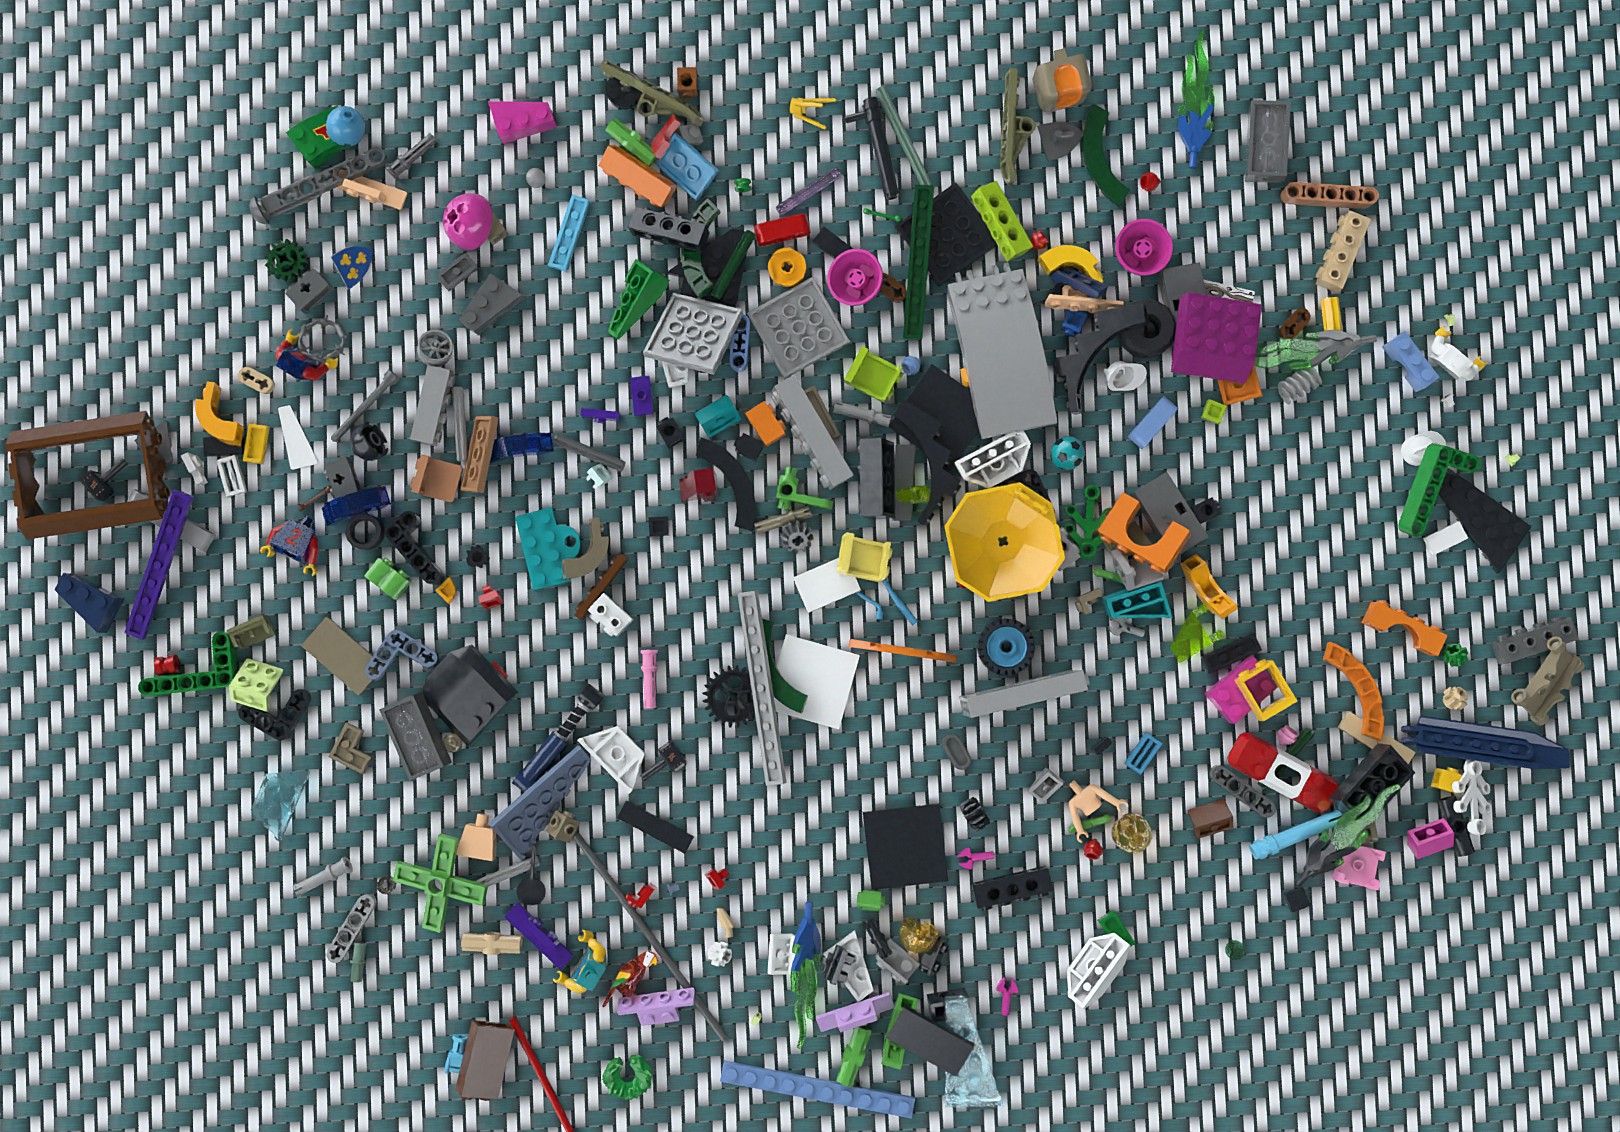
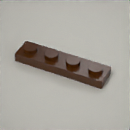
M623 554L616 555L611 560L610 565L612 566L608 571L604 570L598 578L600 582L597 586H592L586 594L588 596L584 602L581 601L576 606L575 611L577 612L575 616L578 619L584 620L589 613L588 609L606 591L629 559Z

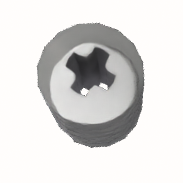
M1307 366L1304 370H1300L1298 374L1295 373L1291 377H1287L1285 381H1280L1278 392L1284 402L1289 405L1291 403L1290 397L1296 401V394L1303 397V390L1306 393H1310V387L1314 390L1317 389L1316 383L1322 385V380L1315 368Z

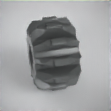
M798 520L794 525L789 522V528L783 527L784 533L781 534L782 545L787 547L789 552L793 549L796 554L799 552V549L805 552V546L811 547L810 541L814 539L813 534H811V527H807L805 522L800 525Z

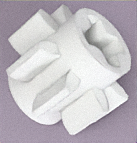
M715 942L714 945L710 946L708 949V959L712 960V965L718 967L720 965L725 966L731 960L732 952L731 949L727 948L728 943Z

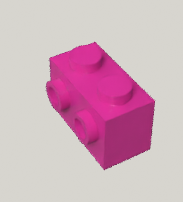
M1442 818L1407 831V845L1414 856L1420 859L1453 847L1454 832L1446 820Z

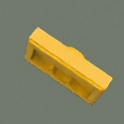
M248 425L243 456L244 462L264 464L269 426Z

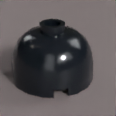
M367 421L354 429L350 436V445L352 452L365 461H374L387 455L388 448L385 449L384 443H387V440L378 426L375 424L371 426L370 422Z

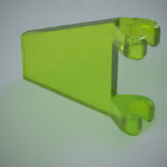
M1201 604L1191 611L1169 646L1179 663L1224 637V633L1221 630H1217L1208 636L1197 617L1208 611L1205 604Z

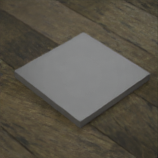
M814 277L747 313L784 380L850 344V340Z
M673 293L643 351V355L651 359L714 375L743 316V310Z

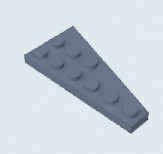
M579 745L489 823L521 861L526 858L525 853L532 847L533 843H536L535 839L540 831H544L555 811L561 806L559 803L563 797L570 793L571 790L569 788L580 778L591 762V759Z

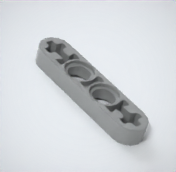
M370 893L364 894L355 903L327 950L326 957L330 962L338 963L347 955L376 907L377 900L374 895ZM370 899L369 904L371 906H367L364 911H360L365 904L363 900ZM354 914L361 917L360 925H355L352 922ZM344 931H347L351 934V940L349 942H345L342 939V933ZM340 945H342L343 947L339 950L338 953L341 956L335 958L334 952H332V950L335 951L339 948Z

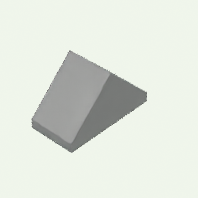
M1045 768L1028 789V792L1041 803H1044L1065 781L1051 770Z

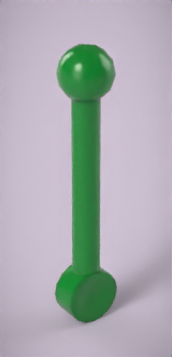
M867 208L863 210V213L867 215L871 214L892 219L897 223L902 221L900 215L892 216L871 211Z

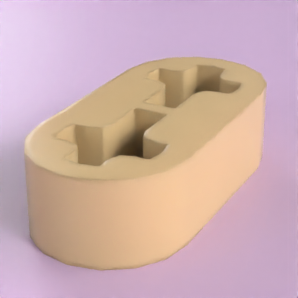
M244 367L238 373V378L242 383L263 394H269L275 388V383L271 378L250 367ZM250 373L251 376L255 377L254 380L246 378L245 374ZM259 381L267 382L268 388H263L262 385L258 384Z

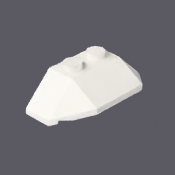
M1024 431L1009 433L956 461L955 465L964 480L989 489L1023 470L1031 443Z
M1115 933L1090 938L1067 969L1068 997L1083 1009L1099 999L1125 965L1131 945Z

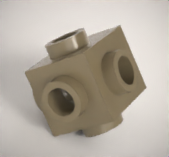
M556 810L545 831L555 839L570 843L580 822L574 818L575 814L572 812Z

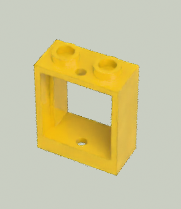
M1263 659L1255 664L1256 667L1250 671L1246 669L1238 674L1239 678L1234 680L1258 721H1265L1297 702L1274 661ZM1267 669L1283 697L1261 710L1244 682Z

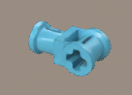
M453 1035V1049L448 1053L444 1072L446 1074L449 1072L459 1073L468 1038L467 1035Z

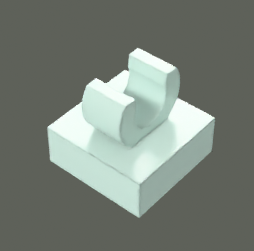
M600 463L587 471L589 475L586 480L593 479L596 483L593 488H597L608 483L613 477Z

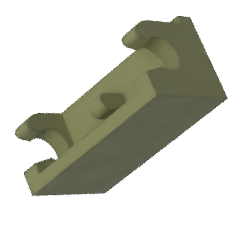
M261 615L227 629L234 647H238L239 650L276 635L269 615Z

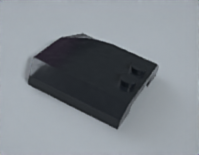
M471 644L451 651L426 678L422 693L427 705L469 746L483 732L482 730L519 692Z

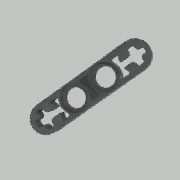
M1215 765L1210 769L1209 776L1213 782L1257 814L1265 818L1272 817L1275 814L1276 807L1272 801L1231 771L1220 765ZM1216 770H1217V771L1222 770L1221 774H1222L1224 777L1228 778V779L1226 780V782H1225V780L1222 779V778H1219V777H1218L1217 779L1215 778V777H1216V774H1215V771H1216ZM1233 780L1239 782V789L1236 791L1230 789V782ZM1248 792L1255 794V799L1251 803L1245 799ZM1259 802L1266 806L1269 804L1268 808L1270 811L1263 813L1264 809L1257 804Z

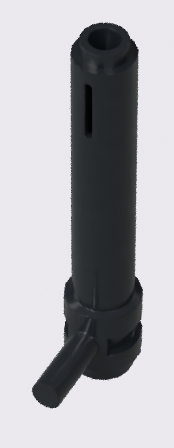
M869 97L863 100L862 112L847 115L845 120L846 123L865 119L870 131L884 197L887 200H893L898 197L897 194L899 192L883 125L884 116L883 112L880 111L882 108L881 102L878 101L877 97Z

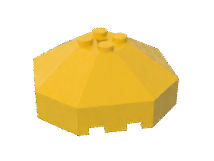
M1020 482L966 493L944 526L955 580L988 602L1044 591L1065 559L1053 504ZM1006 536L1008 545L999 546L998 538Z

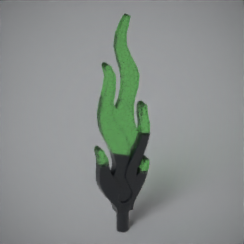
M1393 785L1383 790L1376 798L1370 810L1360 818L1355 819L1369 807L1371 801L1369 796H1366L1361 804L1342 815L1337 821L1332 836L1325 847L1323 845L1328 840L1329 831L1328 829L1324 830L1323 834L1310 846L1306 857V864L1303 868L1304 872L1295 880V883L1301 886L1309 877L1313 878L1316 875L1332 871L1344 863L1342 857L1356 851L1369 834L1367 830H1364L1354 841L1356 835L1379 818L1387 797L1398 790L1400 785Z

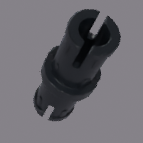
M874 918L867 920L868 923L864 922L863 926L871 937V943L876 946L881 958L884 959L893 952L890 950L884 939L885 935L880 932Z

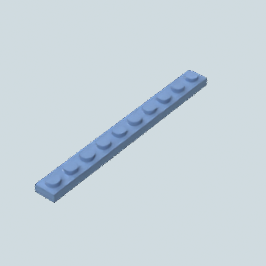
M725 1060L720 1082L911 1119L915 1097L855 1085L847 1087L839 1082Z

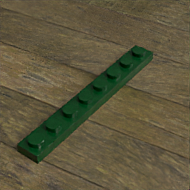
M915 185L903 331L904 339L922 340L934 199L933 185Z

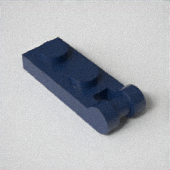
M1067 266L1052 275V280L1055 283L1062 282L1067 284L1072 289L1087 294L1090 298L1098 299L1108 289L1107 285Z

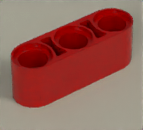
M797 214L757 224L753 227L758 246L776 244L811 234L807 214Z

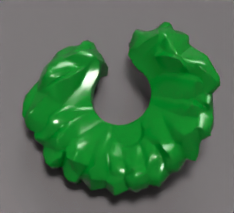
M632 1055L630 1057V1066L635 1071V1078L631 1082H625L621 1079L620 1072L624 1063L621 1057L612 1059L607 1064L602 1075L603 1083L607 1087L609 1094H613L614 1097L617 1096L619 1099L623 1098L626 1101L628 1099H637L644 1092H647V1089L651 1086L653 1073L645 1058L641 1057V1055Z

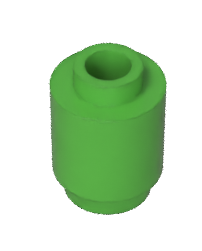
M866 890L858 892L857 908L867 911H880V908H884L885 896H881V892Z

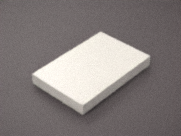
M838 558L793 577L808 613L861 591L856 577L836 573Z

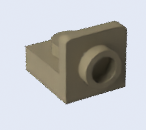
M1097 588L1075 597L1077 600L1075 602L1077 611L1079 613L1082 612L1083 615L1089 614L1085 603L1087 602L1090 605L1099 601L1098 597L1103 596L1101 589Z

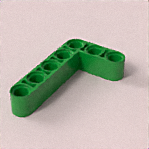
M1437 443L1429 444L1423 455L1400 517L1398 529L1414 537L1421 536L1425 531L1448 466L1474 473L1480 468V458Z
M216 632L212 637L214 671L146 678L139 682L138 690L144 696L227 688L239 671L237 647H234L227 632ZM224 635L227 638L225 645L221 643V638ZM225 654L228 656L227 664H224L223 662V656ZM226 674L230 676L229 683H226L224 680ZM207 676H209L211 679V683L209 685H207L205 682ZM188 678H190L192 682L190 687L186 685V681ZM169 680L172 682L171 689H168L167 683ZM150 682L153 684V689L151 692L148 689V685Z

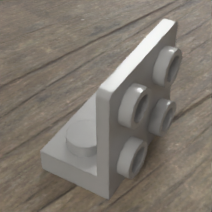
M1118 549L1112 550L1114 569L1127 591L1164 579L1162 572L1157 573L1153 571L1148 563L1144 562L1142 564L1134 558L1128 560L1127 556L1123 555Z

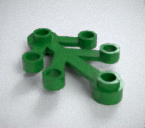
M1089 485L1084 489V497L1087 499L1085 520L1077 512L1075 505L1070 504L1064 510L1065 514L1071 516L1084 531L1083 540L1075 531L1073 524L1068 523L1063 527L1065 531L1067 526L1072 527V532L1068 533V535L1078 545L1080 550L1078 554L1083 559H1091L1096 555V547L1103 541L1100 539V535L1092 540V532L1102 525L1107 517L1106 511H1111L1112 509L1106 508L1102 515L1093 522L1095 499L1100 496V489L1096 485ZM1089 490L1094 491L1093 497L1088 495ZM1068 507L1074 509L1073 514L1068 513ZM1085 546L1090 549L1088 554L1083 551Z

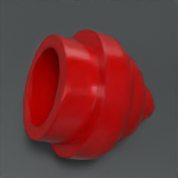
M1153 172L1143 174L1140 179V186L1146 191H1154L1161 183L1158 176Z
M1041 230L1032 233L1030 242L1033 247L1031 249H1044L1046 244L1049 243Z
M1096 838L1084 845V855L1093 860L1099 859L1102 855L1103 848Z

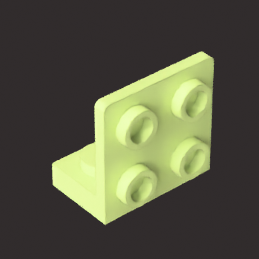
M249 658L246 659L229 685L230 700L267 712L270 708V693L283 674V669Z

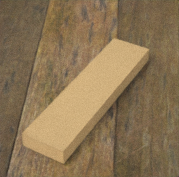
M1350 711L1346 712L1337 728L1371 749L1377 743L1392 745L1407 764L1410 763L1416 752L1383 733L1382 740L1380 741L1362 735L1363 720Z

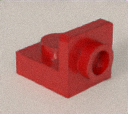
M652 883L648 886L643 885L637 894L640 896L639 898L629 892L625 897L628 899L627 903L634 908L639 907L641 909L656 889V886Z

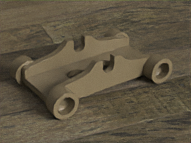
M1557 636L1548 640L1547 647L1551 652L1525 690L1517 689L1511 695L1512 701L1517 706H1522L1530 714L1531 720L1539 726L1548 722L1549 715L1547 712L1553 705L1565 699V696L1560 694V691L1562 689L1571 690V679L1574 673H1579L1584 669L1583 661L1579 657H1572L1566 650L1565 642Z

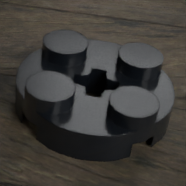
M616 77L609 78L606 83V93L613 106L618 109L628 110L638 104L643 93L642 91L631 86L627 87L630 89L629 92L622 94L620 88L624 87V85L620 83L621 80Z

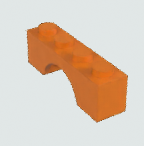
M1379 600L1378 602L1370 603L1361 622L1362 624L1377 631H1386L1395 624L1401 625L1411 633L1414 649L1429 656L1439 655L1448 636L1442 633V629L1433 625L1429 627L1420 618L1413 617L1412 619L1406 616L1407 612L1400 609L1394 610L1389 607L1390 604Z

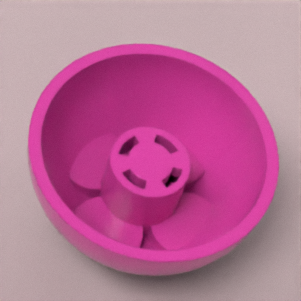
M475 193L457 196L447 205L443 215V227L447 237L453 244L464 250H474L485 242L492 226V210L489 202L482 195Z
M1138 219L1128 223L1120 231L1115 244L1116 256L1121 266L1128 272L1139 276L1152 275L1163 269L1169 262L1173 250L1172 239L1168 231L1160 223L1150 219Z
M847 250L837 256L832 262L827 276L828 287L834 298L843 304L850 306L866 304L875 298L883 283L882 267L877 258L866 250Z

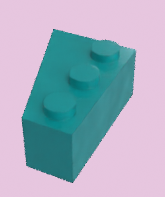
M1161 581L1130 591L1124 589L1101 597L1106 615L1111 618H1172Z

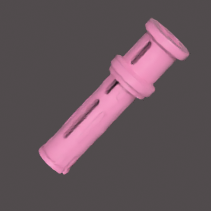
M641 650L643 654L641 670L644 672V708H656L655 676L658 669L656 665L658 650Z

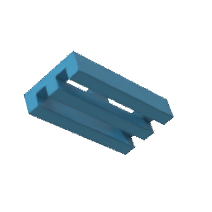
M1145 732L1124 764L1141 775L1162 743ZM1147 739H1150L1141 751V753L1139 754V756L1137 757V759L1135 760V762L1131 764L1132 760L1137 755ZM1154 742L1156 745L1139 769L1136 768Z

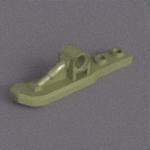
M607 60L602 61L599 69L603 71L605 76L609 78L616 77L621 80L620 83L626 87L633 86L643 92L637 104V111L641 116L647 117L655 114L673 115L674 113L675 115L688 117L697 126L703 124L705 119L690 102ZM644 102H648L651 105V111L644 110Z
M1010 68L1005 75L1000 170L1003 180L1008 185H1012L1016 181L1015 161L1027 139L1036 128V123L1032 118L1016 116V106L1019 101V94H1016L1020 83V76L1017 75L1018 68ZM1022 126H1026L1029 132L1024 131Z

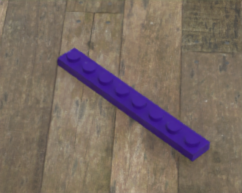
M177 489L172 491L124 632L141 640L146 639L194 496Z

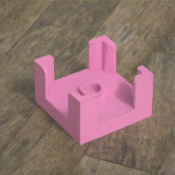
M1340 841L1338 848L1347 846L1351 843ZM1353 844L1356 851L1336 859L1335 864L1337 868L1334 869L1333 880L1379 890L1380 880L1375 879L1378 860L1384 861L1385 851Z

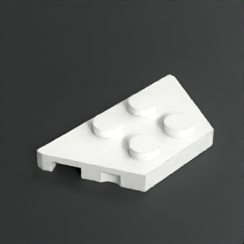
M619 726L577 740L629 794L632 792L645 752Z

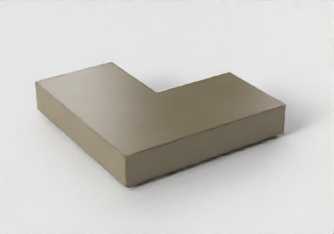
M348 722L345 723L328 756L361 774L365 773L373 756L356 748L364 730Z

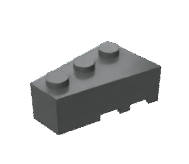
M490 273L458 321L479 336L495 324L499 318L506 313L508 314L512 311V308L526 299L521 293Z

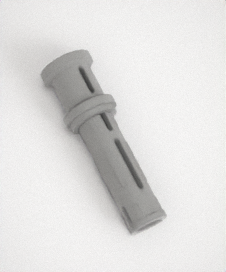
M342 857L341 861L333 865H327L324 871L293 885V889L296 890L302 887L301 890L295 892L296 895L301 896L329 880L336 881L339 876L351 873L353 871L352 864L347 857Z

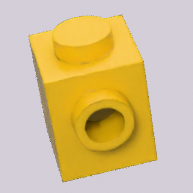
M1447 767V770L1435 768L1431 787L1455 793L1452 784L1454 781H1460L1463 775L1459 774V770Z

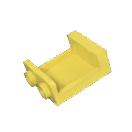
M846 532L841 540L836 573L876 582L883 581L889 575L890 567L887 565L888 559L892 556L891 542H875L854 537L853 533Z

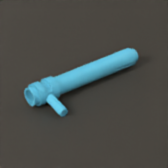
M1336 809L1273 836H1265L1263 840L1253 841L1249 848L1255 859H1264L1269 854L1279 853V850L1349 821Z

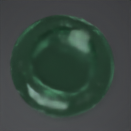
M1231 940L1225 946V953L1230 959L1239 960L1244 956L1245 947L1241 942Z

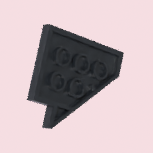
M731 229L704 247L703 253H701L702 266L713 286L717 283L745 231ZM747 253L721 299L711 295L712 288L701 300L732 307L737 306ZM682 262L668 271L669 275L683 278L680 294L699 299L686 279Z

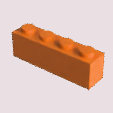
M615 144L607 147L598 165L605 174L619 179L618 182L620 184L634 189V193L641 197L645 196L656 207L666 206L678 186Z

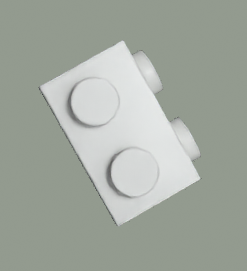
M770 934L768 974L797 976V971L791 970L792 962L799 944L793 943L795 935Z

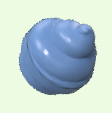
M907 356L901 363L902 370L907 375H915L920 369L921 361L917 357Z

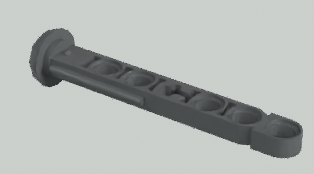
M372 148L364 152V155H357L320 173L303 178L262 197L260 200L254 196L249 204L250 213L257 222L270 224L269 218H274L322 196L323 193L341 186L344 179L352 181L367 174L371 169L374 171L384 166L387 162V155L381 148ZM376 153L383 155L379 162L373 161V156ZM364 161L365 167L361 170L356 169V163ZM341 169L348 170L347 176L343 178L339 177L338 173ZM324 178H327V179H328V180H327V181H328V184H326V185L323 183V182H324V180H323ZM312 185L313 190L307 194L303 191L304 187ZM295 193L296 197L293 201L286 200L287 194Z

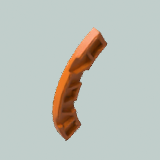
M853 639L849 640V647L957 662V656L953 654Z
M1328 642L1323 661L1339 669L1353 684L1362 706L1363 723L1361 734L1378 741L1382 740L1384 716L1382 698L1376 682L1367 668L1352 656V653L1333 642Z

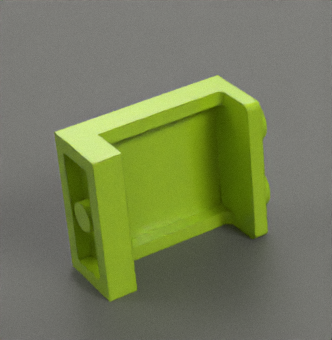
M862 346L844 379V383L882 403H885L886 399L890 401L895 392L892 389L895 382L899 384L903 376L901 372L902 367H897L868 352L869 349Z

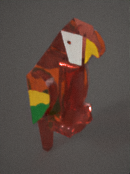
M647 950L622 966L602 1007H606L616 989L626 997L636 994L635 986L642 980L646 968L653 964L655 966L658 964V957L654 952Z

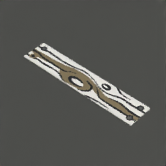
M1204 280L1206 295L1253 303L1255 291Z

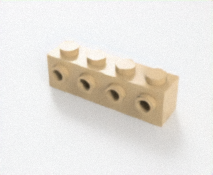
M1348 211L1345 215H1341L1337 222L1339 228L1337 232H1334L1330 243H1332L1331 248L1324 254V265L1319 268L1316 274L1318 278L1316 285L1336 293L1343 289L1371 221L1370 218L1353 211Z

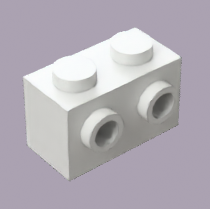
M605 593L588 609L591 613L589 615L590 618L597 624L601 622L605 626L603 628L604 631L611 637L613 635L619 636L634 620Z

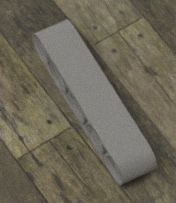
M134 489L127 502L149 499V496ZM187 518L180 539L201 551L207 552L216 535ZM163 519L150 522L161 527Z

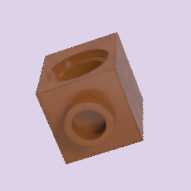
M677 67V90L679 96L686 99L698 96L696 67ZM685 81L692 82V84L688 87L683 85Z

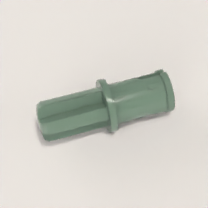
M354 942L353 960H350V963H352L351 982H362L364 964H366L365 952L367 943Z

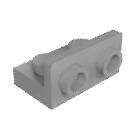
M889 938L887 944L893 953L891 955L888 954V957L882 959L878 952L875 955L876 964L884 971L888 969L892 972V978L898 983L902 981L906 984L908 978L920 963Z

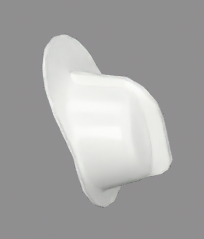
M1115 361L1103 370L1108 381V388L1112 391L1134 390L1144 382L1147 374L1146 368L1142 364L1126 363L1123 361Z
M1426 431L1406 439L1402 444L1401 454L1407 463L1419 466L1429 444L1437 443L1446 446V442L1438 432Z

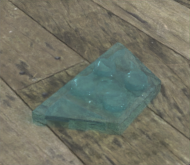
M309 770L267 773L263 779L251 811L256 817L261 819V823L266 828H269L277 841H281L310 775L311 771Z

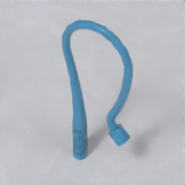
M885 578L883 583L902 614L913 626L918 620L897 596ZM860 591L856 592L862 599L877 607L878 611H876L875 619L883 620L884 612H882L880 604L868 598Z

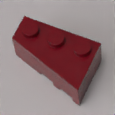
M713 468L693 470L688 473V476L679 479L682 502L703 499L704 502L715 501V497H719L717 475Z

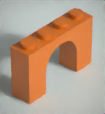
M1123 492L1098 529V533L1101 536L1100 539L1107 544L1114 543L1117 545L1116 548L1125 554L1127 552L1131 553L1136 561L1142 564L1144 562L1148 563L1153 571L1166 574L1190 538V530L1172 521L1163 537L1157 543L1150 546H1140L1133 543L1128 537V528L1141 505L1138 500Z

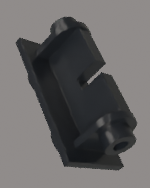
M934 934L933 937L931 936L926 950L931 951L932 955L924 953L919 965L921 967L920 971L928 972V976H934L935 973L939 972L942 965L940 962L941 958L947 953L949 948L948 938L941 939V936Z

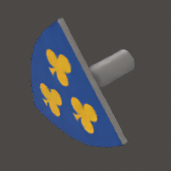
M351 246L331 256L348 290L363 279L368 271L372 260V249L362 246Z

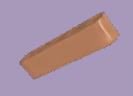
M1291 182L1282 190L1280 196L1281 200L1286 204L1367 209L1377 202L1379 193L1373 187ZM1288 190H1292L1295 193V196H1291L1288 193ZM1307 191L1312 192L1314 198L1309 197ZM1326 192L1330 193L1333 199H1329ZM1345 194H1349L1351 196V200H1348L1345 197ZM1364 195L1369 196L1370 202L1364 198Z

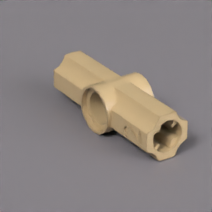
M485 932L484 934L464 933L461 940L462 951H477L488 955L500 953L520 954L523 946L522 936L501 935L499 932Z

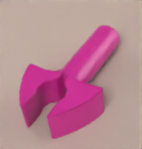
M968 847L962 850L957 857L967 856L971 859L958 864L964 868L973 869L972 865L974 862L994 859L995 854L993 851L973 854Z
M1003 977L998 983L996 990L1001 991L1003 994L1001 1014L1008 1016L1010 997L1013 993H1018V989L1011 978V986L1006 990L1004 987L1005 978Z

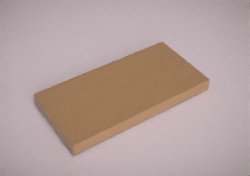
M475 417L461 491L484 493L499 420L498 417Z

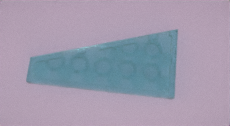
M945 996V1027L975 1043L973 1050L957 1077L945 1071V1107L1004 1106L966 997Z

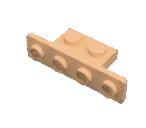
M341 169L338 176L343 178L347 176L348 171ZM362 176L352 181L344 179L343 184L336 187L347 191V194L351 196H361L368 202L374 204L378 202L398 210H402L408 195L406 191Z
M1064 285L1062 295L1050 294L1045 301V307L1052 309L1080 310L1090 313L1124 306L1123 301L1104 300L1102 296L1098 299L1090 298L1087 294L1074 290L1069 285Z

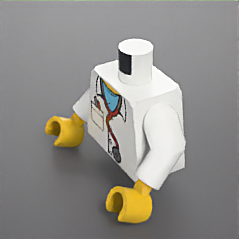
M1442 326L1435 332L1436 338L1431 347L1432 354L1429 357L1456 380L1462 377L1464 380L1469 381L1488 364L1487 361L1484 363L1480 360L1481 356H1478L1472 362L1454 346L1444 343L1445 339L1451 335V331L1447 332L1445 326Z

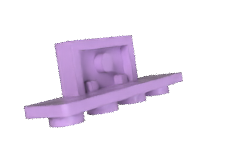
M694 988L621 997L618 999L617 1013L618 1015L637 1013L641 1026L679 1021L680 1014L677 1007L694 1005L695 990Z
M888 992L818 1015L816 1020L821 1032L838 1027L841 1033L877 1021L876 1014L893 1009L894 1004Z

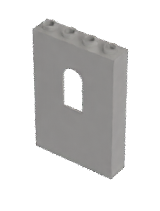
M1067 670L959 696L963 715L974 718L1088 690L1087 685H1090L1087 673L1084 674L1083 670Z

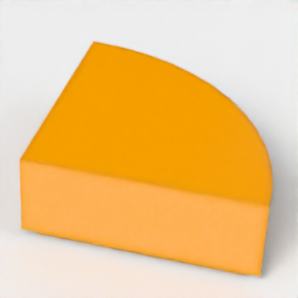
M451 577L446 579L435 590L448 604L452 603L456 594L455 583Z

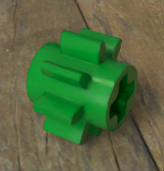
M1460 643L1449 644L1443 650V659L1445 663H1450L1451 667L1462 666L1465 661H1468L1467 654L1469 653L1467 648H1462Z

